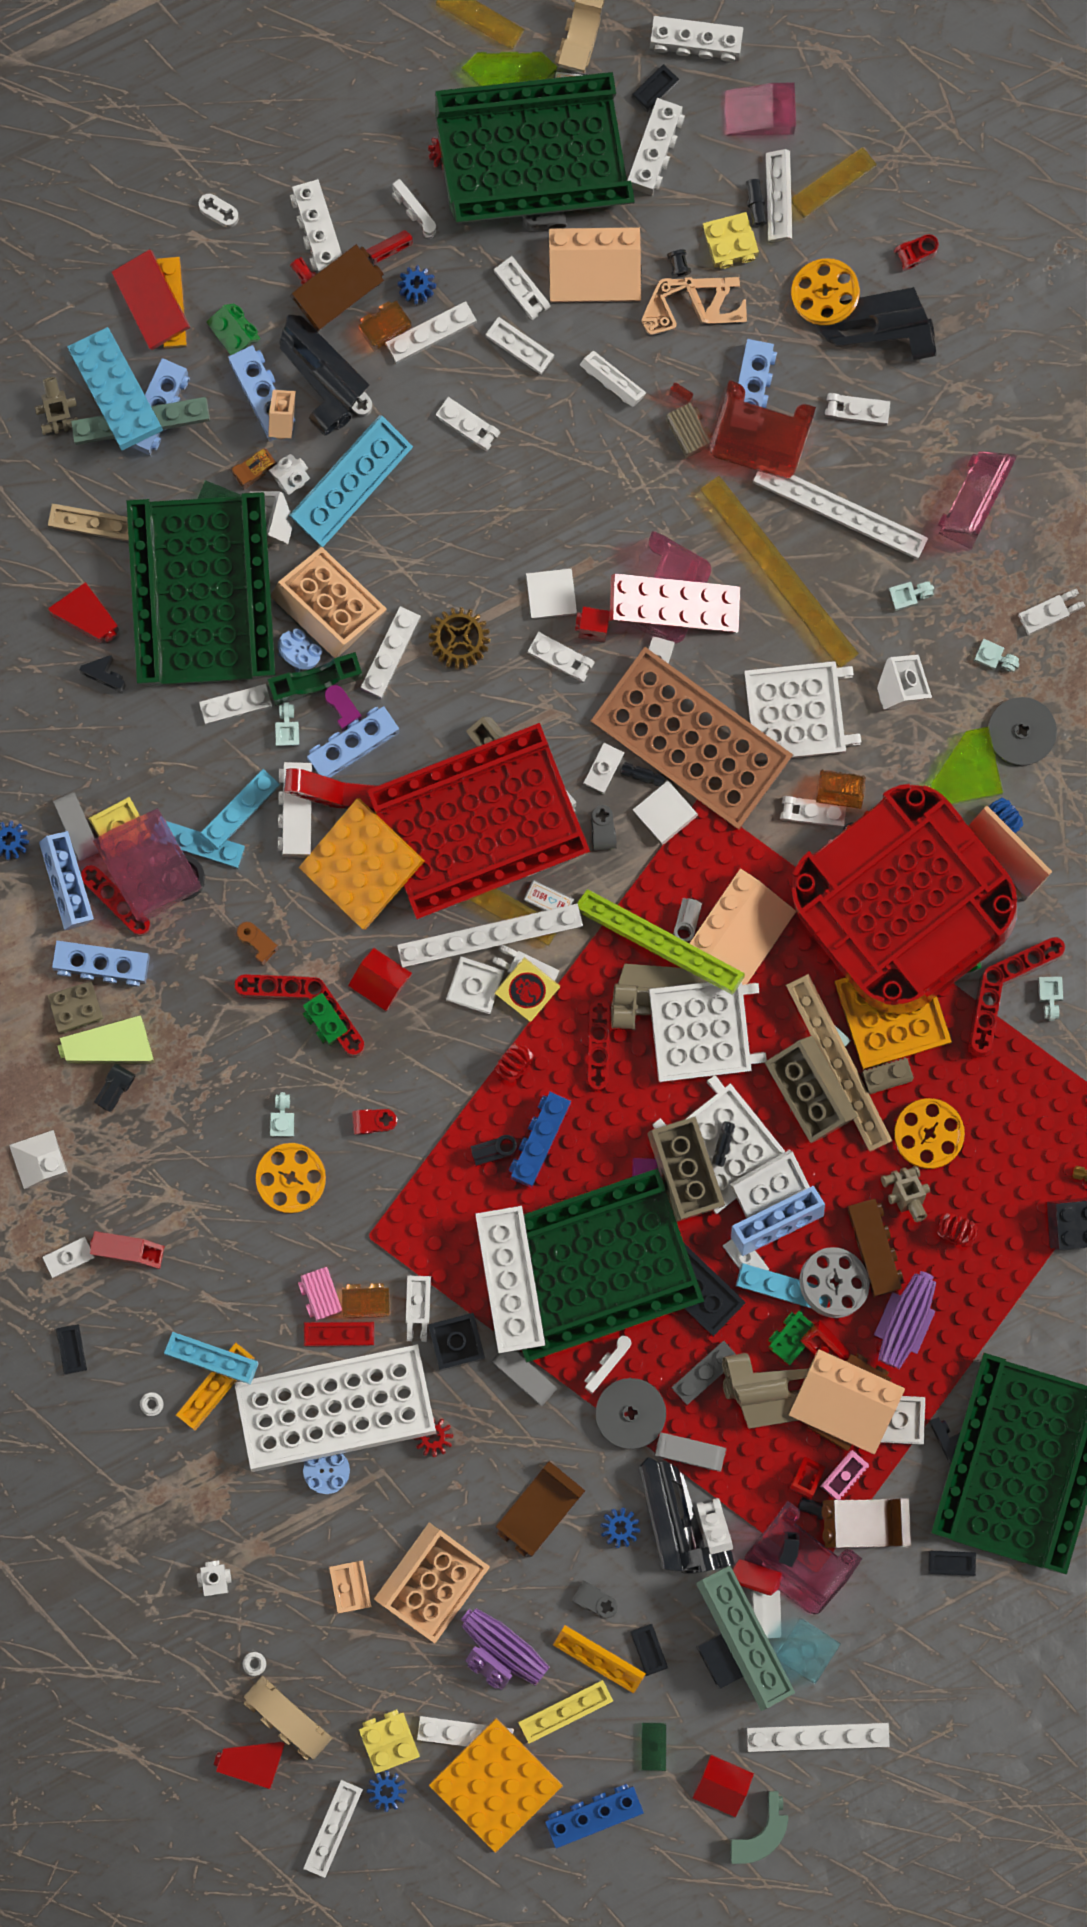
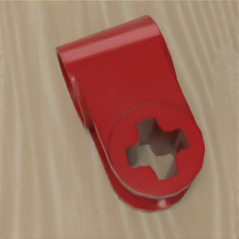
M926 234L897 246L894 252L898 254L903 264L902 270H910L934 258L938 251L939 242L934 235ZM931 243L934 249L926 251L922 248V245Z
M390 1109L352 1111L354 1135L390 1131L397 1125V1116ZM384 1114H388L390 1118H393V1121H390L388 1126L380 1122L384 1118Z

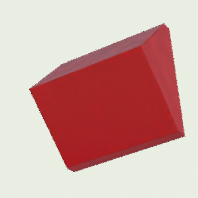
M373 948L360 963L348 986L387 1012L412 973Z
M710 1755L692 1798L736 1817L747 1796L754 1773Z

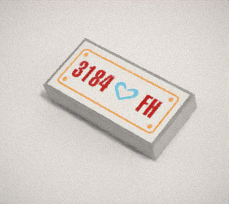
M533 879L523 901L543 911L573 905L575 899Z

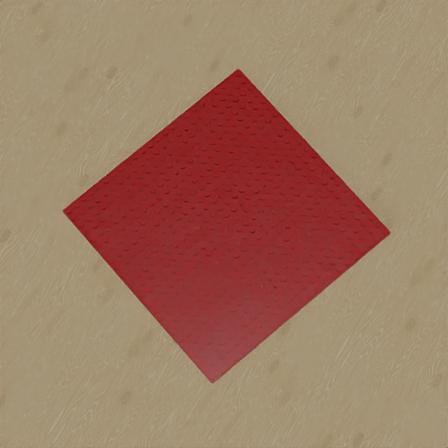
M697 799L692 808L698 816L662 845L618 904V906L673 935L683 898L697 900L702 903L695 929L696 934L740 868L759 880L796 911L792 896V880L796 867L744 828H736ZM796 912L747 983H758L759 993L743 995L750 1054L764 1052L766 1053L767 1060L799 1040L811 1036L786 986L809 974L833 1024L851 1040L845 1048L861 1077L864 1070H862L834 983L836 980L845 978V976L804 927ZM603 925L558 983L560 988L514 1041V1043L519 1042L525 1045L533 1053V1060L527 1067V1070L518 1080L510 1083L500 1077V1074L496 1072V1067L493 1069L369 1234V1238L417 1275L431 1276V1285L469 1314L474 1313L475 1318L493 1332H495L476 1213L522 1206L523 1214L631 1178L634 1158L656 1159L647 1134L655 1129L653 1124L661 1118L666 1125L685 1120L716 1095V1092L707 1083L714 1075L659 1082L651 1015H635V1030L611 1027V1004L614 985L619 983L624 964L681 967ZM682 929L677 932L678 936L682 939L690 937L687 930ZM954 983L937 996L951 1043L905 1057L908 1059L914 1079L909 1083L869 1094L892 1139L889 1143L872 1151H869L854 1119L824 1138L810 1143L765 1062L751 1064L752 1071L715 1075L724 1087L731 1083L785 1152L788 1150L793 1152L809 1186L815 1187L825 1203L823 1217L755 1250L769 1268L768 1271L800 1280V1273L805 1262L813 1254L825 1248L847 1250L854 1254L863 1264L847 1207L876 1199L877 1203H881L884 1211V1216L881 1217L883 1226L887 1225L890 1231L891 1239H888L890 1248L894 1247L898 1261L894 1262L897 1271L901 1270L904 1284H901L902 1289L893 1293L901 1296L914 1274H920L921 1271L934 1276L933 1281L936 1282L930 1307L935 1313L917 1354L910 1352L900 1369L886 1365L878 1360L883 1339L874 1336L892 1292L873 1298L869 1285L868 1296L859 1309L845 1317L830 1318L817 1313L811 1308L737 1287L736 1282L740 1269L723 1248V1245L731 1240L732 1226L747 1219L736 1198L717 1214L710 1211L677 1222L683 1242L746 1302L714 1337L685 1309H681L533 1360V1362L595 1408L603 1391L618 1380L635 1378L646 1381L655 1387L661 1394L666 1407V1420L661 1433L726 1448L721 1471L669 1459L664 1460L676 1466L681 1473L713 1497L719 1498L721 1503L781 1548L784 1543L785 1531L799 1533V1552L796 1559L814 1572L820 1571L836 1548H825V1542L823 1541L824 1519L818 1520L816 1516L797 1511L802 1496L789 1490L804 1456L825 1466L816 1491L810 1500L819 1503L824 1500H834L820 1486L852 1450L868 1463L869 1468L862 1472L863 1475L856 1479V1482L853 1483V1486H850L847 1493H844L841 1500H872L912 1444L880 1442L875 1454L851 1445L850 1449L846 1452L808 1429V1424L800 1420L748 1428L742 1409L736 1399H727L725 1396L723 1381L726 1376L724 1372L688 1405L682 1401L672 1387L723 1341L726 1342L735 1354L747 1353L749 1355L753 1373L809 1369L815 1356L807 1347L801 1351L790 1366L768 1348L771 1344L768 1341L776 1330L781 1332L786 1325L783 1322L789 1314L793 1312L796 1315L800 1311L813 1324L820 1320L849 1350V1355L855 1356L858 1353L869 1360L867 1364L876 1368L878 1365L889 1372L887 1376L892 1378L890 1382L905 1388L902 1396L925 1397V1428L1052 1255L1055 1249L1050 1248L1047 1201L1087 1198V1181L1085 1179L1073 1178V1170L1076 1166L1085 1167V1170H1087V1081L998 1016L991 1049L983 1057L973 1056L968 1050V1043L976 1000ZM596 1000H604L610 1006L609 1081L606 1088L600 1091L593 1090L588 1085L590 1005ZM598 1005L597 1009H593V1012L597 1013V1021L592 1020V1024H607L606 1020L602 1021V1013L606 1012V1009H602V1005ZM979 1019V1024L982 1027H989L987 1019ZM600 1027L595 1028L592 1032L596 1040H602L606 1036L605 1030ZM981 1035L980 1040L976 1043L979 1045V1049L984 1047L981 1044L984 1035ZM600 1050L592 1054V1059L596 1063H602L606 1058L604 1052ZM591 1066V1070L596 1069V1077L591 1078V1080L596 1082V1086H600L601 1082H605V1078L600 1076L601 1069L606 1070V1067L597 1068ZM549 1092H552L570 1100L571 1104L535 1183L530 1188L512 1180V1172L509 1169L514 1158L519 1160L522 1151L518 1149L523 1138L528 1139L532 1130H529L528 1127L533 1117L538 1118L541 1112L538 1106L543 1095L548 1097ZM929 1098L938 1099L952 1106L960 1115L964 1125V1142L958 1155L948 1164L934 1169L918 1167L920 1171L918 1179L921 1185H929L930 1192L926 1193L922 1205L927 1217L920 1222H915L909 1210L901 1212L897 1203L890 1204L888 1195L892 1194L894 1184L884 1187L881 1182V1176L891 1175V1172L895 1170L900 1173V1169L906 1168L908 1170L914 1166L903 1158L895 1144L894 1128L901 1112L915 1101ZM930 1104L926 1107V1114L929 1117H936L939 1110L936 1105ZM908 1113L905 1115L904 1121L907 1125L914 1126L917 1123V1117L913 1113ZM949 1118L945 1120L944 1127L948 1131H954L957 1128V1122ZM938 1123L929 1130H923L926 1134L921 1144L930 1137L935 1138L933 1132ZM503 1135H510L516 1140L518 1149L514 1156L476 1166L471 1146L497 1139ZM910 1136L903 1137L901 1141L902 1146L906 1149H911L915 1143L914 1139ZM505 1140L501 1143L500 1148L503 1152H509L513 1149V1143ZM946 1141L942 1143L941 1149L945 1154H952L954 1145ZM924 1150L920 1153V1159L924 1163H930L933 1160V1154L928 1150ZM945 1214H954L967 1218L979 1227L977 1237L972 1246L963 1247L956 1245L938 1235V1227ZM818 1257L817 1265L825 1269L827 1268V1261L823 1257ZM846 1258L839 1259L840 1267L849 1269V1261ZM812 1276L807 1278L808 1283L818 1285L816 1278ZM834 1278L830 1281V1283L834 1284L835 1288L839 1285V1282H835ZM858 1278L851 1279L852 1286L856 1289H861V1280ZM842 1297V1305L846 1308H851V1299ZM621 1336L629 1337L631 1340L630 1348L591 1394L585 1389L588 1384L585 1382V1379L593 1370L596 1373L603 1366L599 1362L607 1352L611 1355L617 1349V1341ZM805 1378L789 1381L788 1390H800ZM628 1407V1411L624 1413L625 1417L628 1416L630 1420H634V1416L638 1414L637 1410L634 1411L632 1407ZM660 1434L654 1441L646 1445L655 1453Z

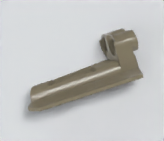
M624 964L619 983L614 985L611 1004V1027L635 1030V1015H651L648 989L707 981L683 968Z
M747 1353L723 1357L722 1366L726 1376L723 1381L725 1396L727 1399H736L742 1409L748 1428L797 1421V1419L789 1416V1413L799 1390L789 1391L788 1382L805 1378L809 1369L753 1373L751 1361Z

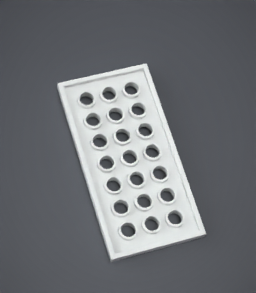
M418 1345L254 1378L251 1385L241 1381L234 1383L251 1472L436 1434ZM396 1368H404L406 1374L402 1377H396L393 1374ZM375 1372L383 1374V1378L379 1382L372 1381L370 1377ZM352 1377L360 1379L359 1385L355 1387L349 1386L347 1382ZM328 1382H335L337 1384V1388L334 1391L330 1392L324 1389ZM305 1387H312L314 1389V1393L311 1396L301 1394ZM402 1389H408L411 1394L408 1398L402 1399L398 1397V1392ZM281 1392H290V1399L281 1401L278 1398ZM378 1394H385L388 1399L384 1403H377L375 1397ZM258 1397H267V1404L264 1406L257 1405L255 1401ZM357 1398L365 1401L361 1408H354L352 1402ZM338 1403L342 1408L339 1412L332 1413L328 1410L331 1404ZM310 1408H315L319 1412L316 1417L309 1418L305 1415L306 1411ZM407 1410H411L415 1413V1416L411 1420H405L402 1418V1414ZM286 1413H293L296 1416L294 1421L290 1423L284 1422L282 1419ZM384 1415H388L392 1418V1421L388 1425H382L379 1423V1419ZM263 1418L272 1419V1424L269 1427H261L259 1425ZM360 1420L369 1422V1426L364 1430L358 1429L356 1424ZM343 1425L346 1427V1430L343 1434L337 1435L333 1432L334 1427ZM313 1430H321L323 1435L319 1439H312L310 1433ZM292 1434L300 1437L296 1444H289L287 1438ZM273 1439L277 1443L274 1448L266 1449L263 1446L265 1441Z

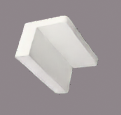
M777 1590L771 1596L752 1591V1609L767 1638H780V1591Z

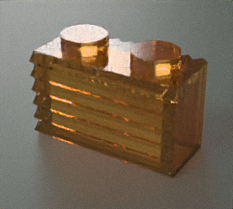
M397 301L384 303L379 307V312L373 316L371 313L367 314L360 320L361 324L358 325L359 331L374 352L383 347L387 341L403 334L412 327L410 319Z
M820 770L816 803L862 809L866 777L864 775L847 774L846 772L838 773L837 771Z
M383 1283L370 1284V1288H361V1284H348L347 1289H342L343 1318L390 1317L389 1288H384Z

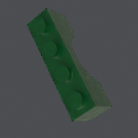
M356 652L334 658L330 662L311 670L297 673L289 672L267 680L274 704L277 706L284 702H290L325 691L332 685L341 686L363 679V674Z

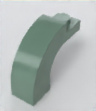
M768 1791V1819L764 1829L758 1835L748 1839H730L731 1864H745L758 1861L773 1852L782 1841L787 1829L788 1815H779V1810H783V1796H779V1791Z

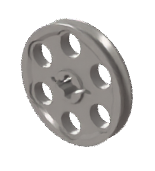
M825 1248L813 1254L803 1265L800 1273V1289L805 1301L814 1311L826 1317L841 1318L852 1314L865 1302L869 1292V1278L864 1265L854 1254L841 1248ZM818 1257H823L827 1261V1268L823 1269L817 1265ZM840 1258H846L849 1261V1269L840 1267ZM808 1277L816 1278L818 1282L816 1288H812L807 1284ZM833 1278L835 1279V1282H839V1285L836 1286V1288L834 1287L833 1283H830V1281ZM852 1278L861 1280V1289H856L852 1286ZM821 1296L829 1299L830 1307L825 1308L820 1305L819 1299ZM842 1297L851 1299V1308H846L842 1305Z

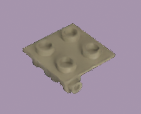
M92 981L47 995L59 1033L64 1032L65 1034L67 1031L75 1029V1027L80 1029L79 1026L84 1025V1027H87L86 1024L99 1023L101 1019H104Z

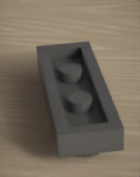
M723 1341L680 1379L672 1389L688 1405L724 1372L722 1366L723 1357L736 1354Z

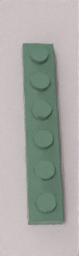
M206 397L151 407L163 430L210 421ZM103 415L71 421L74 443L76 445L115 438Z

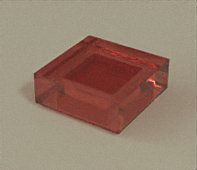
M678 383L673 384L669 395L685 405L693 401V393Z

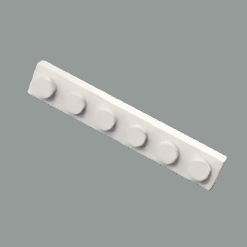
M889 1723L747 1728L748 1752L890 1747Z

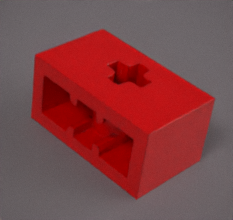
M583 606L582 613L577 612L575 631H579L578 638L605 642L610 611Z

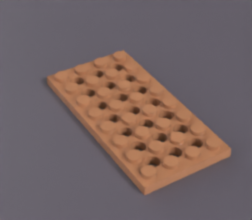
M646 647L643 648L591 720L595 725L738 829L741 828L793 757V754ZM649 672L654 673L657 677L655 684L646 685L644 682L645 674ZM666 686H672L675 689V695L671 699H666L662 695V690ZM634 691H640L643 694V700L639 704H633L630 700V696ZM686 699L691 700L694 704L692 711L683 712L681 710L682 701ZM654 704L659 705L662 710L660 716L656 718L649 715V708ZM624 709L629 712V719L621 723L617 720V713ZM703 713H709L712 716V722L708 726H703L699 722V717ZM671 718H677L680 721V727L676 731H670L667 727V722ZM639 723H645L648 727V732L644 736H638L635 732V727ZM722 726L729 727L731 731L730 737L724 740L718 737V730ZM691 731L696 732L699 737L697 743L693 745L686 742V735ZM659 736L666 739V746L661 750L656 749L653 744L655 738ZM740 740H746L749 743V749L745 753H740L736 749V744ZM708 745H714L717 748V754L713 758H707L704 754V749ZM676 750H682L685 754V759L681 763H675L672 760V754ZM760 753L766 754L768 757L767 764L762 767L757 766L755 763V757ZM728 758L733 759L736 763L735 769L730 772L723 769V762ZM696 763L701 764L704 769L699 777L693 776L690 771L692 765ZM745 772H751L754 775V781L750 785H744L741 781V776ZM713 777H719L722 781V786L718 790H712L709 787V781ZM738 791L741 796L740 801L736 804H731L727 798L729 792Z

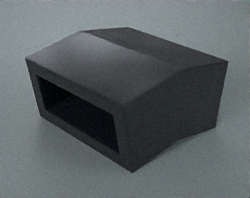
M785 1531L784 1543L778 1554L779 1562L791 1568L799 1552V1533Z

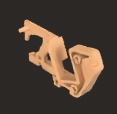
M692 277L684 279L665 278L660 280L641 320L647 334L655 335L676 328L677 323L665 297L683 289L687 290L701 324L747 322L746 299L742 300V304L737 310L731 313L719 314L722 302L730 291L729 287H740V278L692 279ZM696 288H716V295L711 305L706 309V312Z

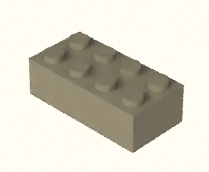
M812 1036L799 1040L765 1062L810 1143L824 1138L858 1117Z
M696 1116L651 1130L647 1133L676 1222L725 1206Z

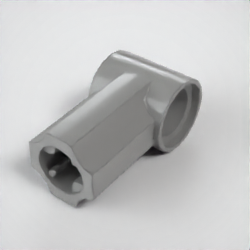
M683 898L673 932L674 936L680 938L677 932L682 929L687 930L690 937L682 940L687 943L691 942L695 934L702 903L694 899Z

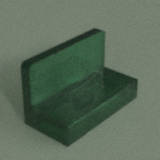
M642 1723V1771H666V1723Z

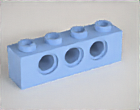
M747 339L729 432L756 437L757 430H762L764 417L760 416L761 408L766 409L768 395H764L765 387H770L773 374L768 372L770 365H775L777 352L773 351L774 344ZM759 362L764 366V369L756 371L753 369L752 364ZM756 384L760 390L753 393L748 390V386ZM745 406H752L755 409V413L747 414L743 408Z
M252 345L229 356L228 359L269 442L277 438L268 437L269 415L267 412L270 409L272 392L275 390L272 384L275 382V379L270 369L265 370L262 364L265 362L261 351H256ZM255 368L259 371V374L255 377H250L247 375L248 370ZM266 388L269 390V394L265 397H260L257 394L258 390Z
M161 359L145 393V397L151 407L158 403L180 402L178 395L181 389H186L190 377H187L188 371L186 368L166 359ZM166 383L174 386L169 392L162 390V386ZM161 432L131 447L151 455L152 451H156L160 445L161 438L159 436Z
M384 706L380 709L378 707L373 708L366 714L368 717L362 721H359V719L353 721L347 726L348 730L342 734L337 732L329 737V742L322 747L320 744L313 747L309 751L310 755L307 756V760L309 763H312V768L316 774L331 778L397 735L399 728ZM369 725H374L378 731L374 735H368L365 732V728ZM349 738H356L359 741L358 745L354 748L348 747L345 743ZM331 750H336L339 753V757L336 760H329L326 757L327 753Z
M66 831L46 836L39 842L64 930L87 925L94 918L69 833Z
M56 940L52 968L60 976L71 977V973L79 974L80 978L86 980H94V977H101L104 982L117 983V980L126 981V985L139 987L140 983L146 984L150 956L148 953ZM75 956H82L84 958V963L79 967L72 965V959ZM99 959L107 961V966L103 970H97L94 967L95 962ZM122 962L130 964V969L126 973H120L117 970L118 965Z
M812 1186L733 1225L731 1239L741 1255L744 1256L823 1217L825 1203L815 1187Z

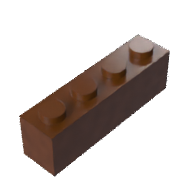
M876 1199L848 1206L847 1211L863 1265L867 1271L873 1298L901 1290V1284H904L901 1270L897 1271L894 1263L898 1259L894 1247L890 1248L888 1243L891 1235L888 1226H883L881 1217L884 1216V1211L881 1203H877Z

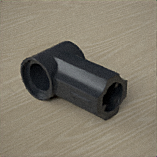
M115 1063L105 1079L106 1083L94 1103L111 1113L122 1094L131 1086L136 1074Z
M503 1135L497 1139L471 1146L476 1166L505 1157H512L518 1149L516 1140L510 1135ZM505 1140L513 1143V1149L509 1152H503L500 1148L501 1143Z

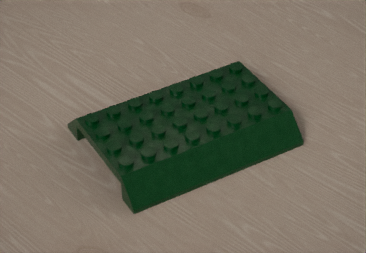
M613 72L435 91L436 128L449 207L456 223L634 204L632 182L627 181L613 100L617 94Z
M241 493V496L152 502H150V499L126 500L137 684L171 685L254 680L275 676L265 493Z
M658 1168L523 1214L545 1346L522 1350L526 1363L704 1302Z
M983 1353L931 1533L960 1544L1067 1575L1087 1506V1386L1008 1362L1004 1358Z

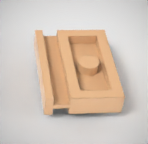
M363 1560L329 1567L338 1614L372 1607Z

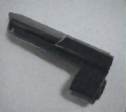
M914 287L859 297L856 308L846 319L832 325H816L823 337L836 346L909 338L913 360L937 356L933 322L931 318H927ZM852 299L840 301V303L846 305L849 304L852 301ZM825 308L822 310L821 315L828 318L832 316L833 309ZM876 324L872 332L844 336L840 332L842 330Z
M288 315L279 340L280 349L325 401L310 414L309 419L324 436H327L335 428L339 430L351 420L352 414L349 410L370 385L302 316ZM293 346L315 369L311 370L292 350Z
M647 1457L639 1466L662 1570L694 1574L735 1565L732 1550L710 1555L709 1548L705 1547L687 1485L679 1469L668 1462H657ZM672 1482L676 1483L679 1489L684 1511L682 1519L680 1518Z

